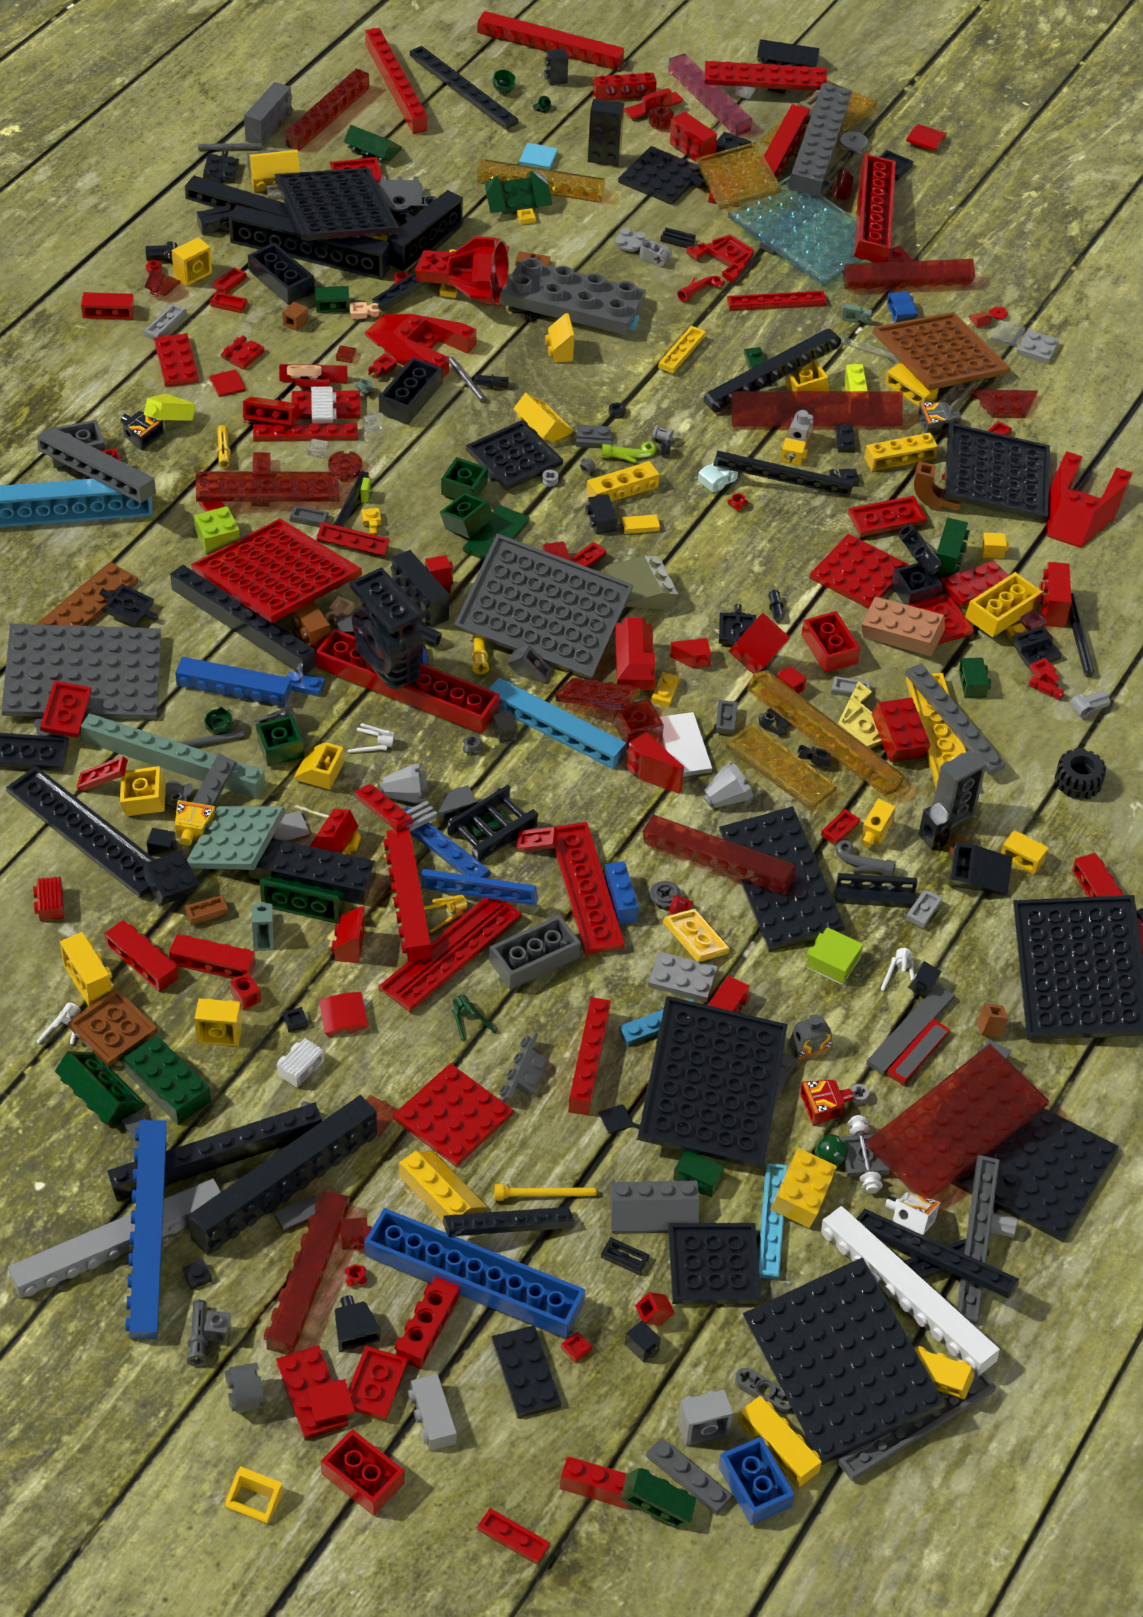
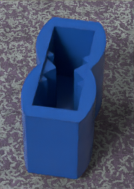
M908 291L888 294L887 305L894 323L913 320L918 316V309L914 306L913 296H910Z

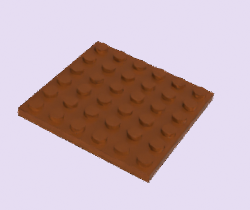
M955 312L873 328L872 333L928 390L1009 374L1010 367Z

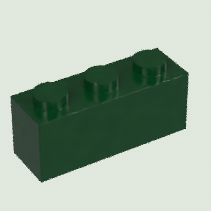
M637 1468L626 1474L620 1500L676 1529L691 1523L697 1499L685 1489L669 1484V1481L666 1479L658 1478L644 1468Z

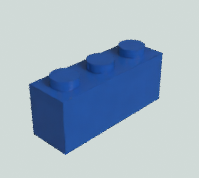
M625 861L605 864L604 878L618 924L638 922L639 906Z

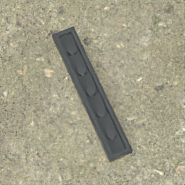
M937 984L869 1057L866 1065L884 1075L932 1019H936L954 999V994Z

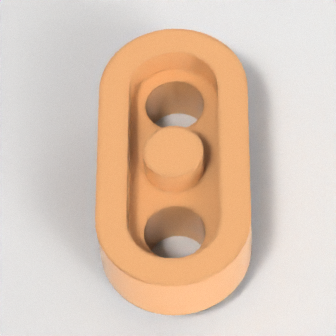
M290 365L287 366V374L291 375V378L308 376L310 379H316L322 374L321 366Z

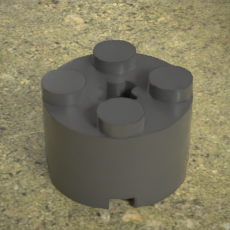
M257 1362L229 1367V1370L225 1371L226 1384L232 1390V1393H228L229 1406L232 1412L236 1411V1414L264 1409L262 1403L264 1402L261 1376L257 1375V1370H259Z

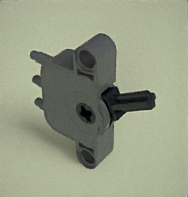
M382 176L381 181L377 183L393 217L398 222L405 221L407 223L437 199L435 196H423V187L417 176H414L413 180H402L401 176H398L397 180H387L386 176Z

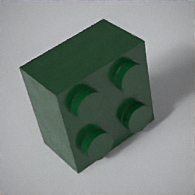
M456 457L441 478V495L456 499L465 492L479 497L488 483V467Z
M465 492L440 511L445 529L467 538L474 536L476 532L494 519L487 500Z
M293 715L256 724L258 742L268 767L305 757L303 741Z

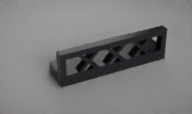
M838 873L835 887L836 903L912 908L916 902L915 892L918 880L911 877ZM841 881H851V883H841ZM870 882L871 884L863 885L862 883ZM890 883L891 885L883 886L882 884ZM908 884L912 885V887H902V885Z

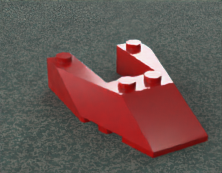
M383 314L365 332L367 338L377 346L380 345L387 355H392L398 364L405 366L412 357L443 368V378L449 373V357L432 350V348L438 342H442L468 354L477 343V329L460 322L416 314Z
M1066 451L1049 491L1047 537L1081 548L1098 531H1102L1107 523L1114 520L1129 489L1133 472L1116 467L1102 498L1071 489L1080 471L1083 456Z

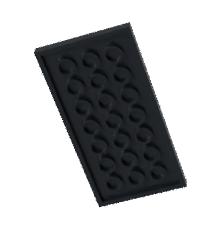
M793 806L719 827V832L768 952L816 939L819 933L823 934L827 927L837 932L845 930V924Z

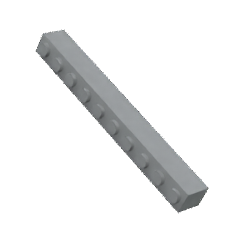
M214 1179L164 1199L162 1237L175 1234L189 1226L188 1215L220 1193ZM131 1214L8 1266L10 1279L20 1299L32 1296L37 1291L53 1287L60 1281L74 1278L83 1271L94 1269L104 1262L115 1260L120 1255L133 1251L134 1245H130V1232H134L135 1224H131Z

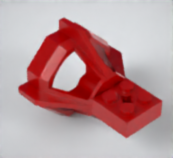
M475 236L456 251H423L415 269L416 281L446 283L453 288L456 287L470 299H475L487 306H501L499 304L500 292L508 281L509 246L499 238Z

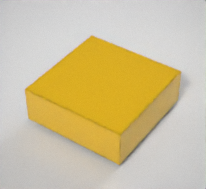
M533 209L517 210L520 225L536 223Z

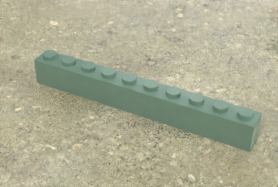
M90 713L80 726L82 741L160 766L161 768L200 781H204L217 757L216 754ZM237 762L224 789L257 799L265 787L264 770Z

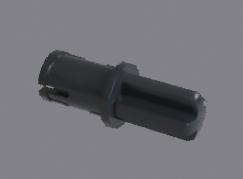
M494 374L491 376L475 375V385L491 386V388L493 386L508 388L509 377L494 376Z
M771 590L768 594L770 599L769 608L772 611L773 619L779 622L784 619L782 610L784 605L780 599V592L778 590Z

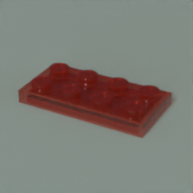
M576 677L572 678L555 694V699L557 702L623 711L640 692L639 687H633L629 684L618 685L613 682L604 683L597 680H582Z

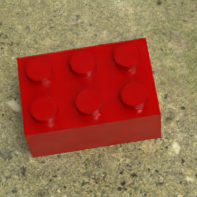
M686 111L671 118L669 143L671 146L701 167L715 160L716 132Z
M1048 562L1046 569H1043L1042 572L1043 582L1040 581L1039 589L1043 591L1040 599V605H1043L1040 611V618H1043V626L1065 628L1072 603L1070 563Z
M837 611L803 620L801 636L824 673L858 664L861 648Z
M913 698L878 702L871 715L889 762L924 757L931 744Z
M353 1429L321 1460V1474L373 1516L405 1483V1470Z

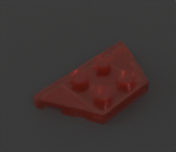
M973 390L972 397L979 399L980 406L987 411L991 418H1026L1034 399L1037 398L1038 390Z

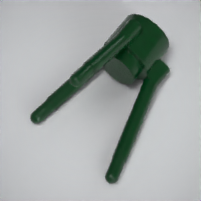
M459 995L453 1000L454 1009L452 1013L455 1016L462 1041L465 1040L459 1015L467 1016L470 1013L473 1016L476 1015L488 1029L496 1033L494 1027L475 1008L466 995Z

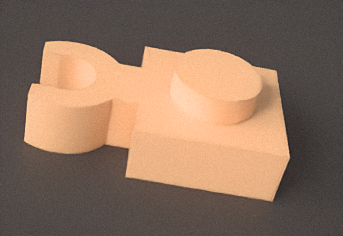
M366 302L350 303V319L367 318V315L379 316L377 303L366 305Z
M338 596L329 607V612L325 616L326 620L329 622L330 619H334V626H336V616L349 615L355 608L354 602Z

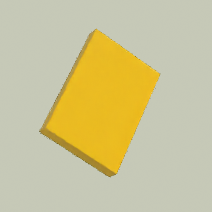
M696 909L666 916L663 919L666 927L697 962L728 954L730 948Z

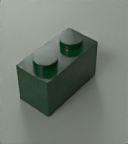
M349 286L315 287L316 313L350 312Z
M983 657L961 658L958 671L964 698L987 697L988 690L991 689V679L987 677L988 666L984 664Z
M684 1151L674 1168L673 1180L697 1181L698 1193L712 1198L723 1179L724 1166L695 1153Z

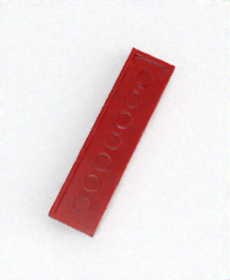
M705 61L704 84L816 91L821 89L822 83L827 84V68Z
M581 822L555 826L558 833L556 848L553 849L584 954L624 949L623 937L588 823Z

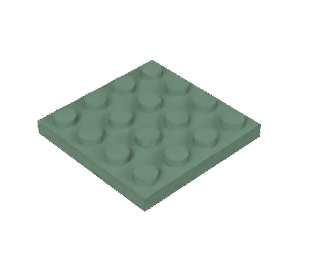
M218 806L215 810L214 818L205 827L204 835L199 838L187 859L192 869L254 870L286 813L283 807Z

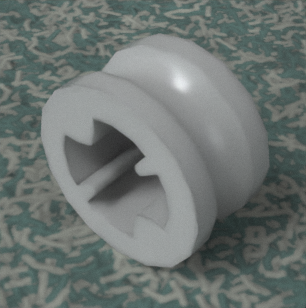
M554 470L543 472V484L547 487L556 486L558 483V473Z
M856 1084L851 1087L853 1101L851 1102L855 1105H864L869 1096L868 1088L862 1084ZM856 1093H860V1095L863 1094V1096L858 1097V1094L856 1095Z

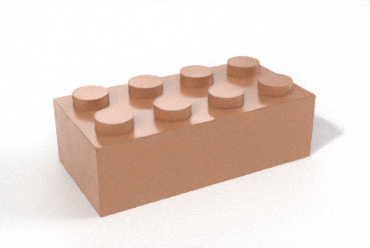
M875 597L861 626L863 638L932 656L945 630V621L942 614Z

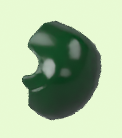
M498 70L493 76V87L498 92L510 93L515 87L516 77L510 71Z
M219 707L208 712L204 719L205 727L214 735L227 733L233 726V716L230 709L226 710L223 707Z
M829 1134L822 1136L817 1142L815 1156L838 1166L847 1157L849 1147L847 1142L841 1137Z

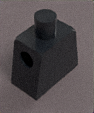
M351 1295L342 1297L340 1299L342 1307L335 1309L339 1352L379 1342L380 1328L367 1303L364 1301L355 1303Z

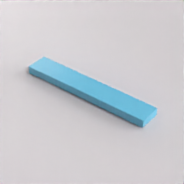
M766 1163L758 1256L760 1278L779 1280L784 1216L770 1210L788 1165Z

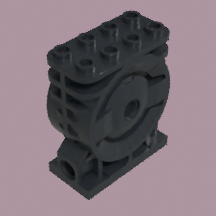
M382 567L349 582L351 590L361 600V606L355 608L352 612V627L356 642L355 650L389 688L399 689L418 680L421 676L419 658L423 654V640L417 622L424 619V612Z

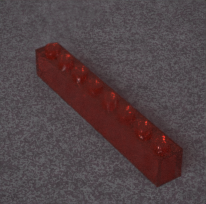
M973 259L845 264L842 270L844 289L857 290L859 288L870 290L877 287L882 289L890 287L905 288L907 286L918 288L923 285H929L930 287L938 285L953 286L955 284L969 285L976 277Z
M654 814L642 831L644 843L650 847H656L669 854L673 853L686 860L695 861L702 866H709L717 869L719 872L734 875L738 879H745L753 882L755 885L770 888L774 892L786 894L796 877L794 864Z
M324 1190L321 1198H317L314 1208L316 1210L314 1216L311 1215L308 1220L307 1234L304 1233L301 1238V1250L295 1253L293 1270L288 1271L286 1288L280 1291L279 1306L273 1309L271 1315L272 1324L270 1327L267 1326L264 1332L263 1339L266 1340L267 1350L285 1355L294 1353L348 1213L349 1196Z

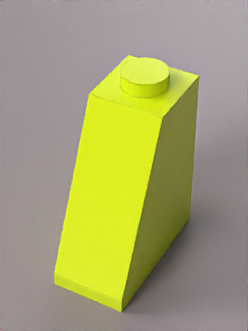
M161 394L147 398L144 415L158 420L192 421L196 403L169 394Z

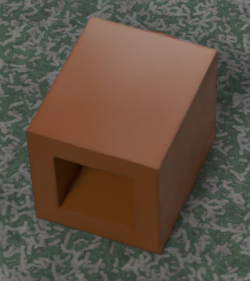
M293 302L282 312L283 325L298 331L308 321V307Z
M985 1003L976 1023L982 1036L1000 1038L1009 1018L1004 1006Z

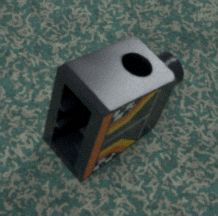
M138 411L133 416L124 414L121 417L120 422L123 424L124 436L140 450H143L164 434L163 420L146 416L142 411Z

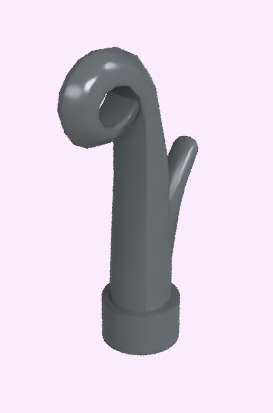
M842 840L837 843L835 851L838 857L850 864L859 866L852 869L853 873L868 871L893 876L896 861L888 859L885 861L853 855L851 853L854 847L850 841ZM843 847H848L846 851L842 850Z

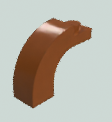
M919 461L914 479V490L918 498L925 505L937 511H940L941 507L959 511L961 502L945 499L944 489L934 483L936 465Z

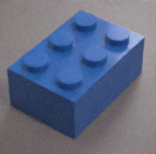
M762 1437L720 1454L718 1468L750 1525L792 1508L795 1494Z

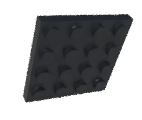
M650 146L618 178V183L673 205L693 185V181L689 178L691 172H701L704 174L705 168Z
M523 420L466 445V451L480 465L488 467V472L505 490L537 477L546 470H552L563 465V458Z
M668 1223L672 1304H761L755 1223Z

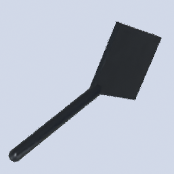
M623 1104L598 1112L608 1134L629 1127L639 1129L640 1125L631 1121Z

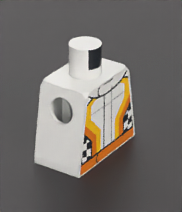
M906 1192L900 1199L889 1195L885 1208L895 1211L893 1216L894 1222L923 1235L936 1221L941 1202Z

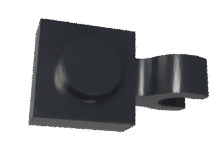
M835 469L829 470L830 476L854 481L853 486L859 485L856 469H839V472Z

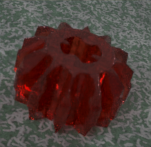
M654 106L649 112V124L652 128L656 127L657 130L669 129L674 112L671 108H666V106Z

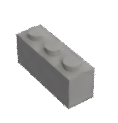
M438 1374L411 1380V1390H408L410 1403H415L417 1409L414 1410L417 1424L421 1423L423 1430H420L423 1444H428L429 1451L455 1445L457 1433Z

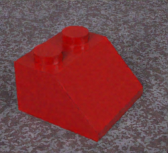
M334 808L310 844V847L342 853L359 827L351 810Z
M364 906L340 917L339 925H335L334 936L337 938L336 941H332L331 952L335 953V961L360 962L365 934Z

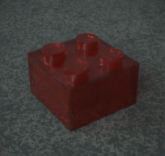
M650 698L614 707L613 723L622 740L626 742L627 749H629V742L646 732L656 741L663 739L664 724Z

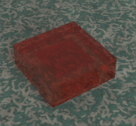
M340 345L336 354V361L353 363L356 348Z

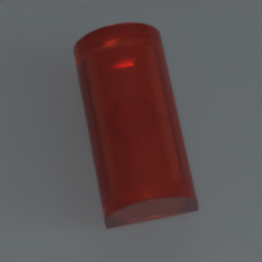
M845 167L838 171L834 190L835 197L840 200L850 197L854 178Z

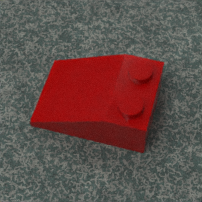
M762 613L728 652L743 664L749 672L756 676L790 637L769 617Z
M647 732L629 742L627 768L631 774H634L642 781L679 794L682 792L684 766Z

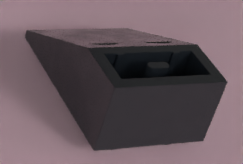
M956 842L953 850L948 886L1007 895L1013 857L977 845Z

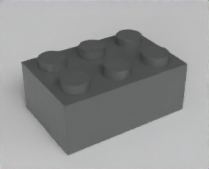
M97 420L55 427L100 451L105 450L104 440ZM51 457L54 468L68 466Z

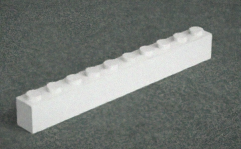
M840 1206L823 1219L821 1233L824 1238L836 1245L840 1253L848 1256L852 1261L863 1257L878 1285L884 1289L886 1295L896 1300L905 1312H909L920 1326L925 1327L935 1340L945 1345L953 1356L968 1362L972 1366L973 1372L978 1376L997 1362L1000 1349L846 1209Z

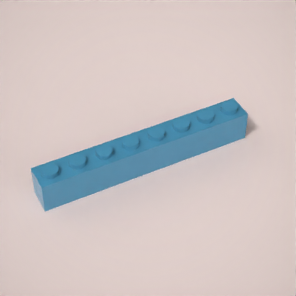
M498 678L489 688V690L500 694L499 711L599 763L614 769L625 756L626 742L528 693L526 690L520 689L501 678Z

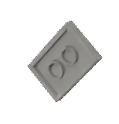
M659 951L648 981V987L707 1002L718 966Z

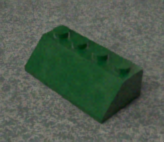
M269 876L260 880L261 902L272 904L273 910L339 924L340 917L345 908V893Z
M67 1051L55 1070L61 1077L60 1080L73 1090V1093L86 1103V1107L94 1111L99 1116V1120L106 1125L121 1124L122 1119L138 1112L146 1105L93 1052Z

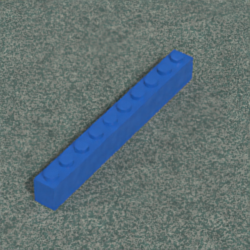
M140 1120V1128H135V1141H139V1148H134V1162H138V1169H133V1182H137V1189L132 1190V1203H136L135 1211H131V1224H135V1230L130 1232V1245H134L133 1253H129V1267H133L132 1274H128V1288H132L131 1296H127L126 1305L127 1310L131 1311L130 1318H126L125 1331H129L130 1339H158L167 1121Z

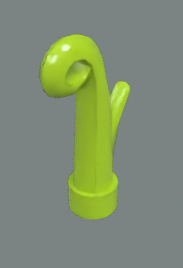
M649 441L643 443L641 449L602 444L601 458L614 457L636 464L637 460L634 458L650 457L656 453L657 447Z

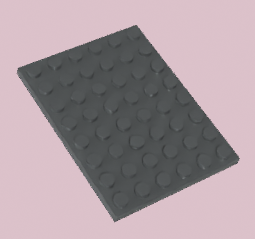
M497 534L459 613L454 628L513 651L530 645L546 663L592 680L614 632L615 625L618 623L633 589V584Z
M10 624L2 716L43 717L55 680L92 687L91 697L84 718H87L90 713L106 719L157 720L161 628Z

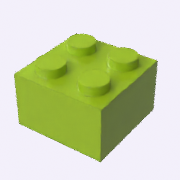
M228 506L193 515L195 532L206 554L213 553L240 539L239 528Z

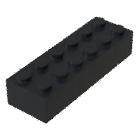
M449 190L445 191L401 226L399 233L389 235L387 242H389L390 265L402 272L405 271L421 257L423 251L431 250L463 224V197Z
M272 838L256 868L249 870V880L260 883L262 878L269 876L305 885L318 886L323 889L345 893V902L364 906L376 876V867L374 860Z

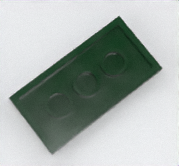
M499 504L492 512L494 519L469 539L463 547V552L485 560L497 534L515 540L530 522V517Z

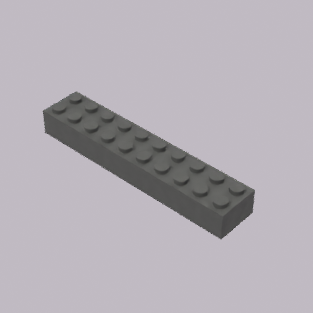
M822 83L791 174L788 189L819 197L846 116L852 90L829 83Z

